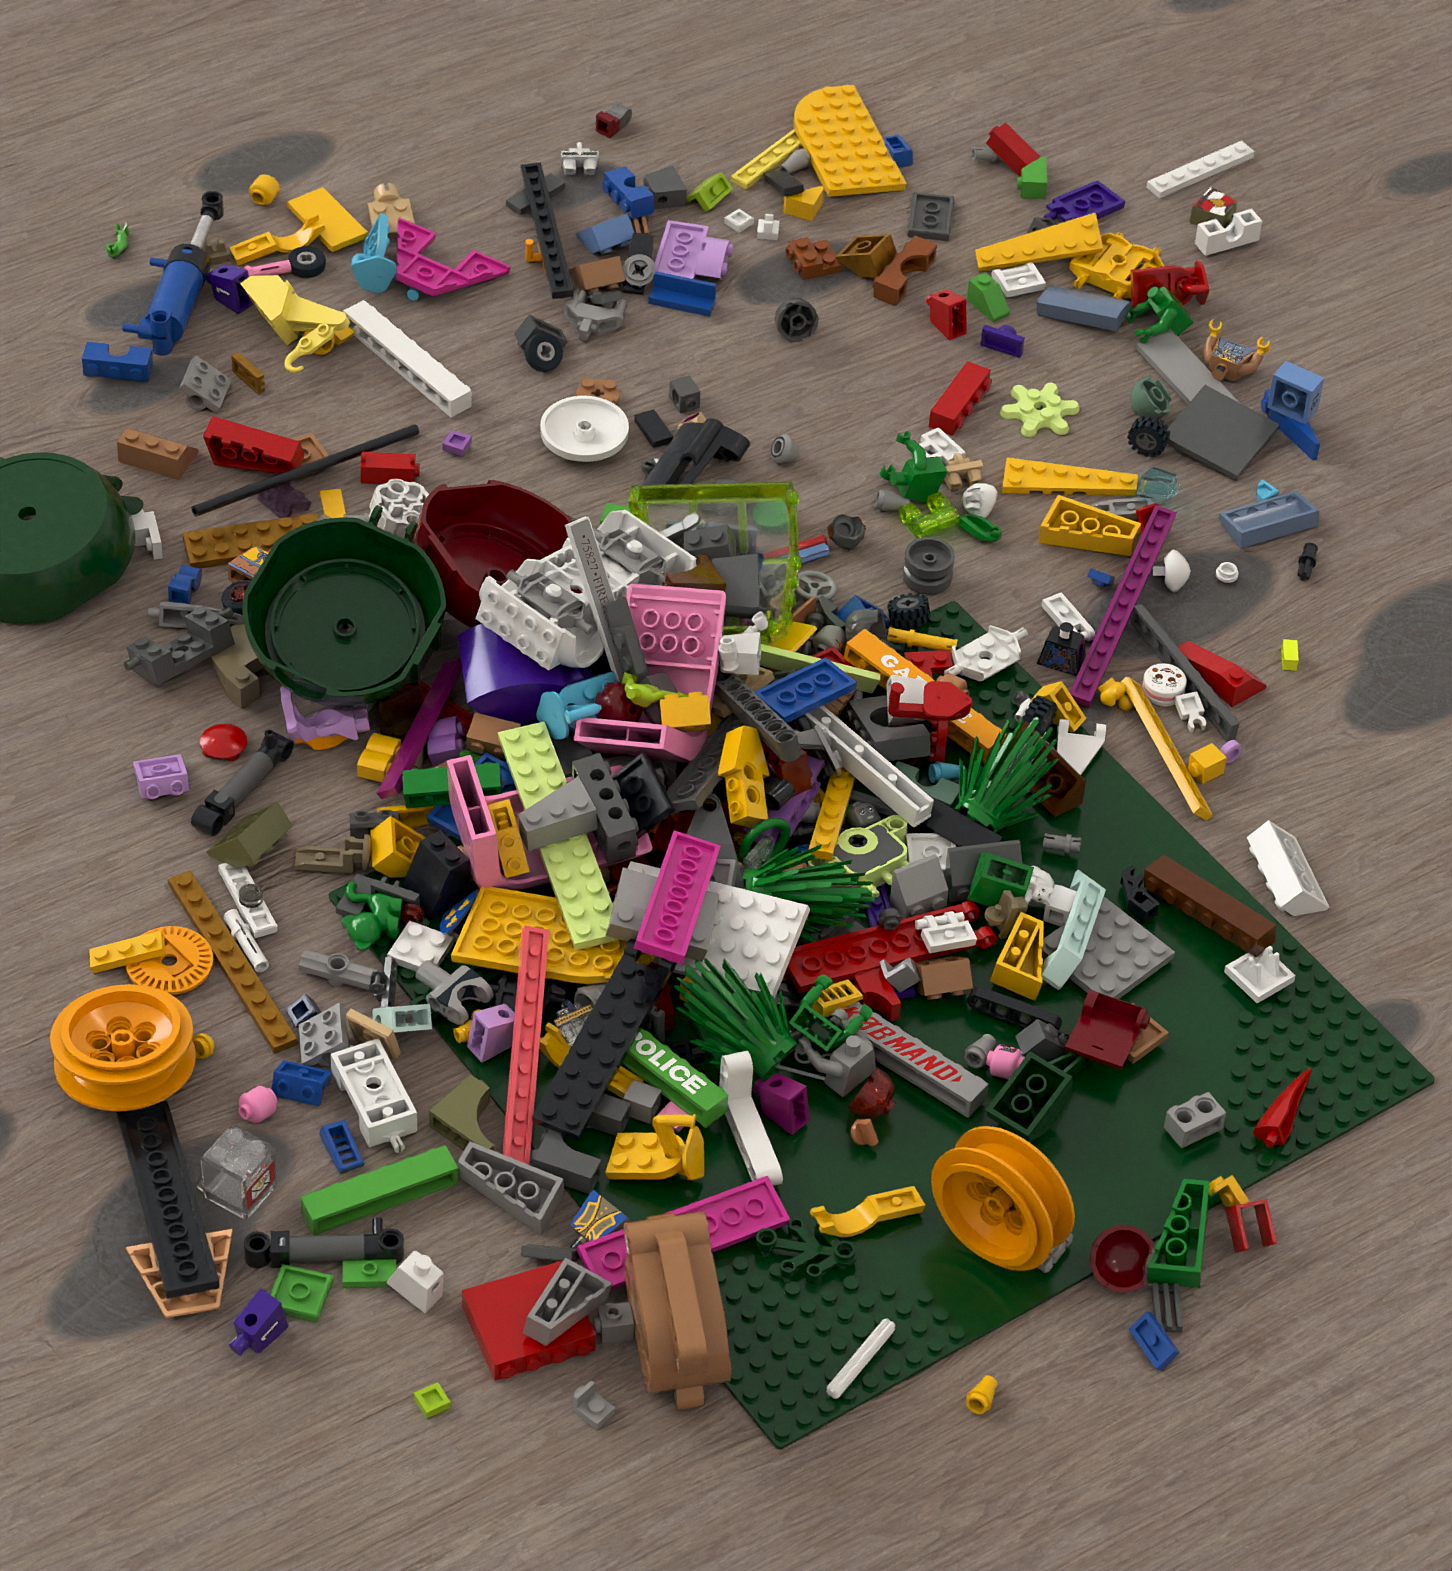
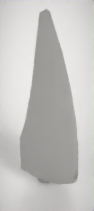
M161 601L159 608L148 609V617L159 618V626L186 628L184 616L191 613L194 609L203 606ZM204 606L215 613L222 611L221 609ZM233 612V616L227 618L229 624L244 623L243 615Z

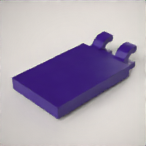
M1097 180L1053 198L1052 203L1046 205V209L1050 212L1045 214L1044 217L1051 218L1054 221L1060 215V219L1066 222L1096 213L1097 219L1123 209L1125 201Z

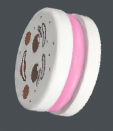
M1156 664L1146 670L1142 688L1151 703L1164 707L1175 705V696L1185 694L1187 679L1184 672L1174 665Z

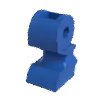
M182 565L179 573H175V577L171 578L168 585L169 602L190 604L191 590H198L202 578V569Z

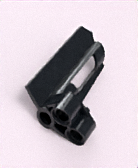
M709 418L704 423H683L635 496L642 504L653 502L658 506L670 505L677 498L682 497L713 457L725 462L740 461L750 447V441L742 434L723 426L719 420ZM691 460H693L694 465L676 491H671Z

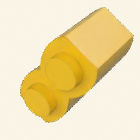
M373 733L366 749H364L358 760L357 776L382 783L401 746V739Z

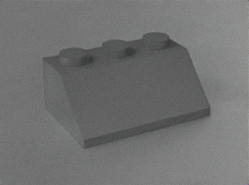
M1012 840L948 848L944 878L948 887L950 902L967 901L981 853H990L1022 863L1020 841Z

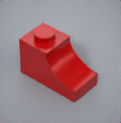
M881 967L853 976V985L863 995V999L858 1001L861 1005L866 1004L868 1007L883 1013L890 1022L900 1018L901 1002L891 984L885 979Z

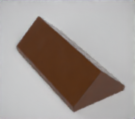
M1025 721V723L1021 726L1020 731L1018 732L1010 748L1015 743V741L1022 733L1024 728L1028 727V725L1030 724L1029 722ZM1036 729L1033 730L1029 738L1037 731ZM1047 740L1045 741V745L1043 746V748L1031 764H1033L1036 761V759L1041 755V753L1048 747L1049 742ZM1053 748L1045 757L1047 758L1045 763H1052L1055 759H1059V761L1035 783L1030 792L1034 794L1047 784H1052L1051 788L1036 798L1043 797L1046 794L1052 795L1040 803L1053 816L1057 817L1083 804L1086 780Z

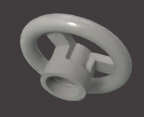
M818 571L801 572L794 577L792 582L796 586L795 592L805 601L814 596L816 597V603H818L823 589L830 588L828 594L822 595L828 600L834 598L837 593L835 581L830 576ZM809 577L818 578L825 582L812 581ZM799 582L806 585L805 591L800 588Z

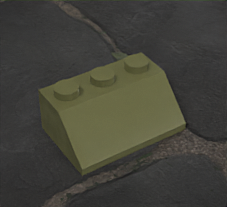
M276 802L245 816L206 852L209 856L237 869L245 865L252 867L261 860L259 856L265 855L274 849V843H278L288 836L286 832L293 825L279 803Z

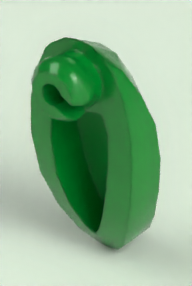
M965 514L958 518L957 524L980 540L993 543L1002 538L1001 528L981 516Z

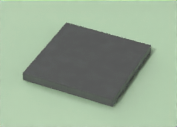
M1204 385L1168 427L1167 431L1170 430V439L1167 444L1236 481L1278 431L1280 424Z

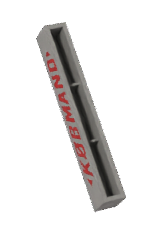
M859 1002L843 1009L848 1014L849 1018L847 1021L849 1023L854 1017L859 1016L862 1008ZM872 1012L869 1020L863 1022V1026L859 1031L872 1043L875 1060L967 1118L986 1100L988 1083L981 1077L973 1075L960 1064L952 1062L939 1051L931 1049L923 1044L922 1041L902 1031L900 1027L886 1021L877 1013ZM833 1015L827 1017L826 1019L830 1021ZM836 1026L840 1030H844L841 1026Z

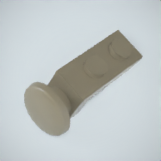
M368 834L364 835V839L345 836V848L319 846L297 848L294 870L353 874L355 861L362 862V870H367L371 860V837Z

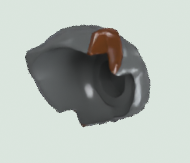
M838 514L827 526L830 540L836 545L848 548L849 550L854 549L862 541L866 526L862 523L860 517H850L845 514Z

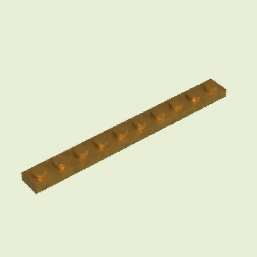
M191 870L168 878L171 890L198 933L209 943L214 959L273 1053L276 1054L296 1046V1036Z

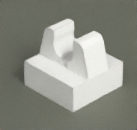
M765 214V219H759L757 239L778 241L780 221L773 220L774 214Z

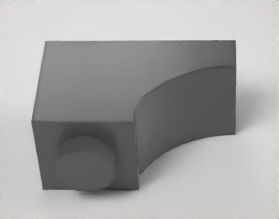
M528 315L514 333L519 347L525 350L527 341L539 333H549L555 336L561 343L562 348L568 343L561 329L532 315Z

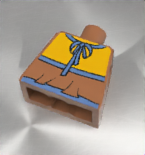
M255 546L228 563L229 581L233 583L243 580L252 581L269 551Z

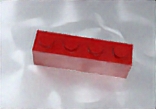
M967 361L931 409L929 428L936 429L939 427L945 434L953 436L957 429H961L964 419L972 414L975 404L980 403L983 393L989 391L992 384V379H990L991 369Z

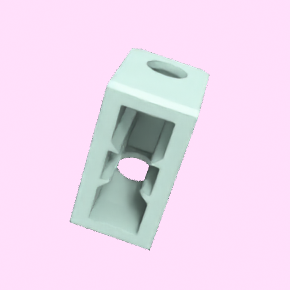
M430 1004L375 1008L372 1011L373 1020L392 1029L394 1032L432 1029ZM406 1014H412V1023H406Z

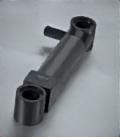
M266 730L261 747L220 791L214 789L205 799V805L202 804L197 807L192 815L191 825L207 834L216 836L221 831L223 825L226 826L235 816L237 806L279 761L285 762L290 757L294 748V742L273 730Z
M376 1217L372 1220V1234L290 1236L289 1231H271L270 1240L269 1236L263 1232H252L244 1239V1254L248 1266L257 1269L267 1266L270 1261L271 1268H281L282 1264L290 1266V1262L396 1259L397 1265L404 1258V1237L397 1229L389 1228L383 1230V1220Z

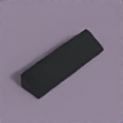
M931 797L934 800L931 817L920 825L959 847L1002 842V837L999 834Z

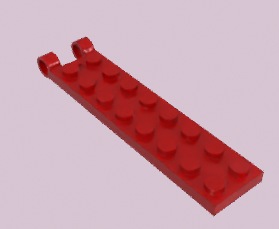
M969 900L959 905L902 919L899 926L894 930H886L878 925L797 946L793 951L786 972L798 993L809 991L812 987H816L815 982L820 975L828 976L833 980V984L845 980H852L856 974L881 967L879 961L883 959L894 967L909 957L916 963L977 946L987 949L996 943L997 936L991 927L984 926L979 930L973 931L977 937L976 945L929 953L921 937L922 929H916L915 920L923 919L924 916L933 915V917L942 916L945 912L953 911L954 913L963 912L964 921L973 922L978 919L981 911L975 902Z

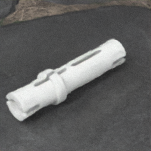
M236 909L227 911L224 914V920L231 929V935L235 941L239 942L254 970L260 973L268 969L269 962L251 935L249 925L243 922Z

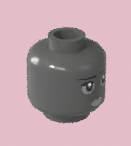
M862 801L852 804L846 816L849 826L853 828H867L882 820L872 803H863Z

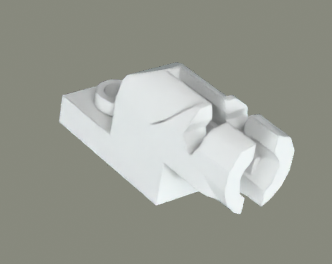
M142 509L139 513L131 515L135 527V546L146 545L147 551L152 552L153 560L162 559V544L154 511L144 512Z

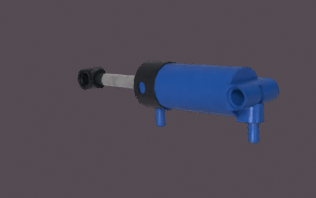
M208 191L202 195L201 219L191 243L175 246L171 250L168 259L150 258L151 266L163 268V274L146 316L141 318L139 325L124 323L122 326L123 332L136 333L140 339L152 340V349L156 355L165 356L171 353L174 343L183 336L201 288L204 286L207 274L210 271V257L202 248L213 221L221 219L224 214L223 196L217 191Z

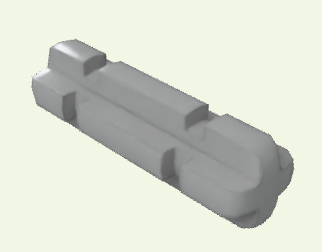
M1072 1233L1062 1244L1052 1248L1048 1258L1037 1267L1039 1270H1042L1044 1273L1051 1270L1052 1264H1055L1066 1250L1065 1247L1071 1244Z

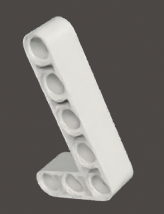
M748 1051L724 1055L721 1057L719 1087L723 1088L728 1094V1108L725 1116L751 1180L754 1181L768 1176L773 1186L783 1183L782 1171L751 1097L753 1076L751 1056Z

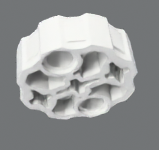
M390 479L388 483L379 484L375 489L369 506L371 510L369 519L375 506H381L383 511L377 527L404 539L405 530L410 522H418L420 511L429 493L418 483L406 482L401 479Z

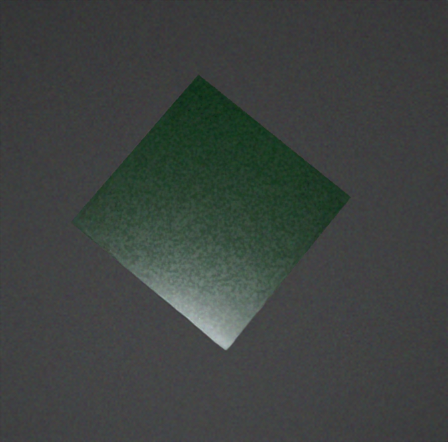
M955 601L930 611L931 617L930 620H927L926 624L921 623V626L917 627L915 625L914 628H911L916 633L957 639L956 650L987 634ZM902 626L900 628H895L910 631V627H907L906 629H902ZM886 632V638L881 640L902 657H904V652L939 651L917 646L910 648L907 647V644L888 642V632ZM1018 662L983 681H977L960 674L956 675L967 682L969 697L972 699V709L982 714L988 721L1003 729L1006 721L1009 719L1010 725L1006 731V737L1010 732H1014L1019 723L1014 718L1019 710L1017 702L1013 699L1015 693L1023 691L1032 699L1042 688ZM932 674L933 680L936 681L939 676H944L945 674ZM879 684L873 693L863 691V699L887 695V690ZM846 706L838 718L852 730L851 725L846 722ZM927 720L908 724L909 726L924 724L929 733L930 731H935V729H932V724ZM1055 724L1050 725L1053 731L1047 738L1049 744L1057 738V725ZM1081 725L1075 732H1072L1073 734L1091 736ZM947 736L944 763L959 765V759H961L968 772L971 753ZM1056 742V744L1053 746V748H1054L1056 751H1057V742ZM1103 747L1100 748L1081 775L1086 780L1083 804L1055 817L1039 802L1022 812L1029 815L1036 813L1038 816L997 831V834L1002 837V842L1019 840L1022 864L1037 866L1049 873L1056 885H1062L1070 889L1075 872L1080 870L1106 889L1105 898L1175 951L1174 959L1119 999L1148 1009L1147 1015H1150L1154 1021L1169 1032L1168 1039L1134 1064L1127 1059L1122 1070L1089 1059L1086 1066L1073 1078V1085L1058 1118L1045 1134L1029 1142L1040 1150L1060 1173L1072 1197L1075 1211V1221L1071 1232L1073 1235L1072 1242L1068 1247H1065L1064 1253L1055 1264H1052L1053 1267L1047 1273H1044L1037 1267L1026 1271L1002 1268L975 1254L949 1228L938 1209L931 1184L933 1167L940 1156L955 1148L957 1141L963 1134L973 1128L982 1126L1010 1131L987 1117L986 1109L1008 1080L991 1075L990 1066L988 1065L980 1068L969 1066L964 1056L966 1048L979 1040L984 1034L993 1036L996 1041L992 1051L1000 1044L1020 1050L1015 1036L1025 1028L972 1009L967 1003V998L972 989H966V994L952 996L951 992L942 993V998L927 999V996L918 993L917 987L914 984L915 997L899 999L901 1002L900 1018L891 1022L883 1013L872 1009L873 1013L879 1014L886 1021L900 1027L902 1031L919 1039L931 1049L939 1051L944 1057L960 1064L965 1070L981 1077L988 1083L986 1100L969 1118L876 1060L875 1072L844 1097L827 1086L824 1080L776 1068L779 1074L804 1084L807 1088L810 1121L793 1135L763 1114L760 1096L753 1092V1088L751 1089V1097L782 1171L783 1183L773 1187L790 1220L792 1218L802 1219L804 1226L813 1236L814 1227L818 1222L815 1217L811 1216V1208L824 1206L829 1214H841L856 1208L867 1196L911 1186L916 1188L925 1203L924 1211L921 1213L877 1222L873 1227L852 1237L836 1236L840 1241H849L855 1246L858 1252L857 1260L850 1266L836 1265L822 1273V1278L817 1282H811L806 1278L807 1267L810 1264H818L828 1257L818 1256L797 1268L793 1277L786 1278L780 1274L781 1262L786 1259L790 1260L801 1253L773 1249L767 1253L762 1252L756 1246V1236L712 1253L725 1315L731 1362V1380L723 1382V1384L778 1450L786 1448L1092 1276L1093 1272L1089 1262L1090 1250L1094 1240L1102 1231L1116 1225H1132L1143 1230L1152 1241L1160 1238L1183 1179L1212 1182L1219 1176L1226 1179L1233 1175L1244 1191L1434 1083L1435 1077ZM929 756L913 765V767L919 769L918 783L926 787L936 785V783H931L929 779V767L931 764H934V762H929ZM819 773L816 779L821 782L820 788L825 793L830 777L823 779ZM857 778L855 779L853 790L878 797ZM959 780L952 781L954 783L959 784ZM1029 791L1020 800H1018L1011 808H1013L1014 806H1016L1017 804L1031 796L1032 793ZM879 813L882 820L889 817ZM815 822V824H808V823H801V824H802V826H803V825L812 826V825H816V822ZM848 822L844 826L846 830L851 828ZM909 823L907 826V834L934 833L923 826L917 825L913 828ZM1045 833L1059 836L1070 834L1075 838L1080 837V853L1070 851V854L1064 853V850L1043 849ZM453 836L448 837L456 846H463L462 842ZM811 840L802 841V843L788 841L784 849L788 848L789 852L798 845L811 843ZM657 849L656 852L651 851L644 854L652 867L661 869L666 852H663L662 849ZM1164 854L1276 924L1275 943L1271 945L1273 948L1272 953L1278 952L1279 960L1296 975L1294 982L1261 1002L1256 1003L1224 972L1226 965L1248 952L1204 926L1198 920L1185 914L1174 905L1169 904L1155 893L1150 892L1144 887V880L1139 889H1144L1159 903V909L1155 917L1143 923L1127 911L1128 906L1122 884H1120L1123 870L1132 865L1135 868L1134 877L1140 874L1144 875V869ZM377 870L365 875V877L379 881L383 877H387L388 884L393 885L395 881H399V887H402L405 877L390 878ZM743 880V882H744V889H745L746 880ZM475 881L470 882L471 894L476 889H479ZM551 883L544 890L538 886L518 890L519 892L555 897ZM885 883V889L890 902L891 886ZM348 884L329 892V900L335 907L345 894V887ZM948 896L947 906L942 909L959 905L966 901L950 902ZM1029 902L1025 914L1043 921L1046 905ZM976 903L981 914L978 919L969 924L973 931L979 930L984 926L991 927L997 936L996 943L987 949L977 946L931 959L955 955L969 958L973 988L983 987L1053 1012L1062 1020L1059 1031L1062 1033L1066 1032L1070 1036L1081 1016L1088 993L1069 978L1059 990L1042 979L1041 988L1036 1001L990 982L996 962L1008 937L1000 939L999 929L988 924L989 922L985 919L984 914L989 906ZM369 905L367 906L364 912L372 913ZM858 908L856 913L865 914L866 916L865 909ZM419 911L416 917L402 913L401 921L398 922V937L409 920L441 932L440 923L444 913L431 921L421 911ZM855 917V921L865 929L870 928L867 918ZM807 921L809 926L820 930L830 927V925ZM1043 921V939L1061 926ZM804 928L802 929V931L809 933L811 938L816 941L819 940V934ZM386 930L381 932L378 941L369 948L383 966L385 965V957H387L396 940L390 939L386 935ZM799 936L795 947L812 942ZM455 941L439 966L450 975L462 965L467 967L473 966L452 962L451 953L455 947ZM398 965L396 982L411 1001L431 990L430 987L416 978V971ZM673 972L667 983L680 986L677 978L681 977L684 979L686 975ZM574 983L572 987L565 989L567 999L572 1003L573 1007L575 993L578 988L588 984ZM675 987L671 996L675 1012L674 1030L665 1032L664 1044L691 1038L701 1040L692 1024V1020L676 1009L681 1007L688 1013L690 1010L684 1006L685 1001L679 999L680 992ZM845 989L848 995H851V993L847 989ZM809 991L802 992V997L804 998ZM493 994V998L487 1003L474 999L463 1001L461 1005L466 1009L469 1016L467 1021L472 1019L471 1016L475 1010L495 1007L496 996ZM550 1003L546 1011L544 1023L541 1022V1038L547 1033L545 1026L548 1022L557 1027L556 1020L571 1014L566 1004ZM998 1005L1000 1008H1002V1009H1004V1010H1008V1009L1005 1008L1004 1006ZM785 1007L789 1031L793 1032L797 1029L789 1024V1022L798 1011V1008ZM1021 1013L1023 1016L1031 1018L1027 1014ZM441 1015L431 1020L433 1028L472 1076L478 1080H483L490 1087V1098L506 1116L512 1047L482 1063L467 1047L468 1042L458 1043L456 1041L453 1030L460 1025L447 1020ZM588 1015L576 1016L570 1020H587ZM810 1041L811 1047L815 1051H818L820 1055L826 1053L832 1054L835 1051L834 1049L830 1048L829 1051L826 1052L817 1044ZM699 1046L691 1049L693 1054L703 1053L705 1061L690 1066L698 1072L705 1074L711 1082L719 1087L720 1072L716 1065L709 1064L712 1058L708 1051L701 1049L702 1047ZM540 1049L534 1113L559 1070ZM795 1051L790 1052L780 1063L781 1066L823 1077L826 1076V1074L818 1072L811 1063L803 1064L798 1062L794 1057ZM797 1053V1057L800 1060L808 1061L806 1053L803 1055ZM826 1056L824 1059L830 1060V1056ZM623 1063L621 1064L622 1067H624L625 1069H627V1070H629L630 1072L634 1073L632 1070H630L628 1067H626ZM1308 1068H1311L1312 1073L1300 1099L1294 1118L1293 1129L1284 1146L1274 1144L1272 1148L1267 1147L1264 1141L1253 1134V1130L1276 1098ZM609 1090L605 1093L606 1095L623 1100V1098ZM1209 1092L1226 1112L1224 1127L1203 1139L1181 1148L1164 1128L1166 1113L1175 1105L1179 1106L1188 1102L1194 1096H1200ZM661 1094V1106L655 1116L670 1102L663 1094ZM725 1114L706 1128L699 1122H695V1126L699 1128L704 1140V1176L694 1180H688L687 1177L679 1173L658 1180L608 1179L605 1172L617 1136L596 1129L586 1128L579 1141L565 1136L563 1139L565 1144L571 1149L601 1159V1175L593 1190L627 1216L631 1222L647 1220L649 1216L662 1215L752 1182ZM630 1117L623 1133H656L652 1123L649 1124ZM857 1119H871L879 1141L878 1144L874 1146L869 1144L857 1145L851 1137V1127ZM533 1123L531 1148L533 1150L535 1148L539 1149L544 1130H549ZM684 1126L679 1133L674 1130L675 1135L679 1136L684 1141V1144H686L690 1127ZM564 1186V1189L581 1208L589 1194ZM1218 1191L1210 1195L1208 1210L1222 1203ZM788 1224L774 1229L777 1238L803 1242L799 1236L789 1233ZM815 1237L821 1245L829 1246L825 1240H819ZM785 1267L784 1269L791 1270L792 1268ZM887 1318L894 1322L895 1331L841 1396L837 1399L829 1396L826 1392L829 1383L881 1321Z

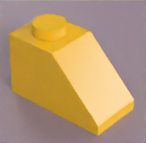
M1062 681L1043 686L1031 699L1033 701L1036 696L1040 695L1056 703L1057 711L1055 712V718H1053V724L1059 726V719L1069 720L1068 731L1071 733L1075 732L1086 720V716Z

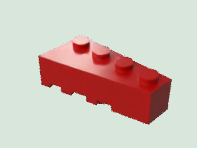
M215 416L211 417L203 434L212 461L217 466L281 474L300 467L305 457L300 441Z

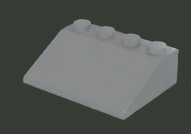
M626 868L622 869L605 936L627 942L631 938L637 939L658 877ZM706 891L685 958L697 959L703 962L709 948L719 894Z

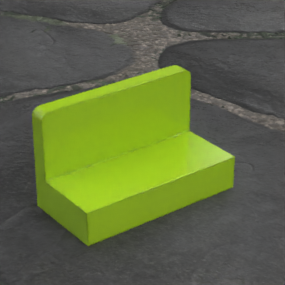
M723 172L707 178L687 196L686 202L696 198L706 212L733 190V187Z

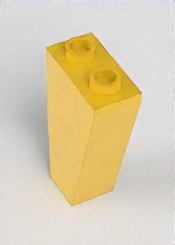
M510 799L487 805L497 835L498 852L505 878L530 872Z

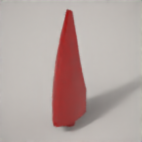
M1308 1068L1276 1098L1253 1130V1134L1264 1141L1267 1147L1272 1148L1274 1144L1284 1146L1293 1129L1294 1118L1300 1099L1312 1073L1311 1068Z

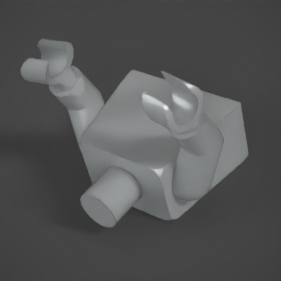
M837 1009L831 1014L833 1015L830 1019L832 1024L841 1026L843 1029L849 1024L847 1019L849 1017L843 1009ZM860 1031L855 1036H849L846 1042L831 1054L830 1060L824 1059L818 1051L811 1047L807 1036L800 1038L799 1044L796 1046L797 1053L801 1055L806 1053L807 1059L820 1073L826 1074L824 1083L842 1097L876 1070L873 1045Z

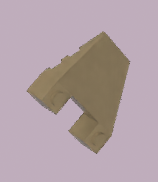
M241 623L230 627L235 644L208 658L211 667L214 668L219 682L221 681L226 696L243 709L260 698L259 678L254 673L264 667L250 645L245 625Z

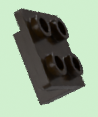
M420 684L408 687L380 702L381 735L401 739L402 745L422 705V686Z

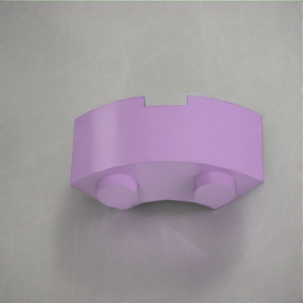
M704 237L702 251L700 250L695 275L722 280L723 275L726 276L728 263L726 262L728 261V256L732 257L734 245L730 244L731 240Z

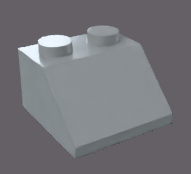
M936 854L893 870L890 904L899 911L902 919L940 910L947 906L948 887Z

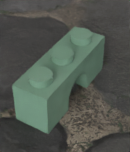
M897 761L895 764L899 771L926 794L955 809L959 803V784L941 778L934 786H922L918 783V768Z

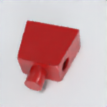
M950 290L930 294L926 299V304L930 306L931 323L948 340L967 334L966 298Z

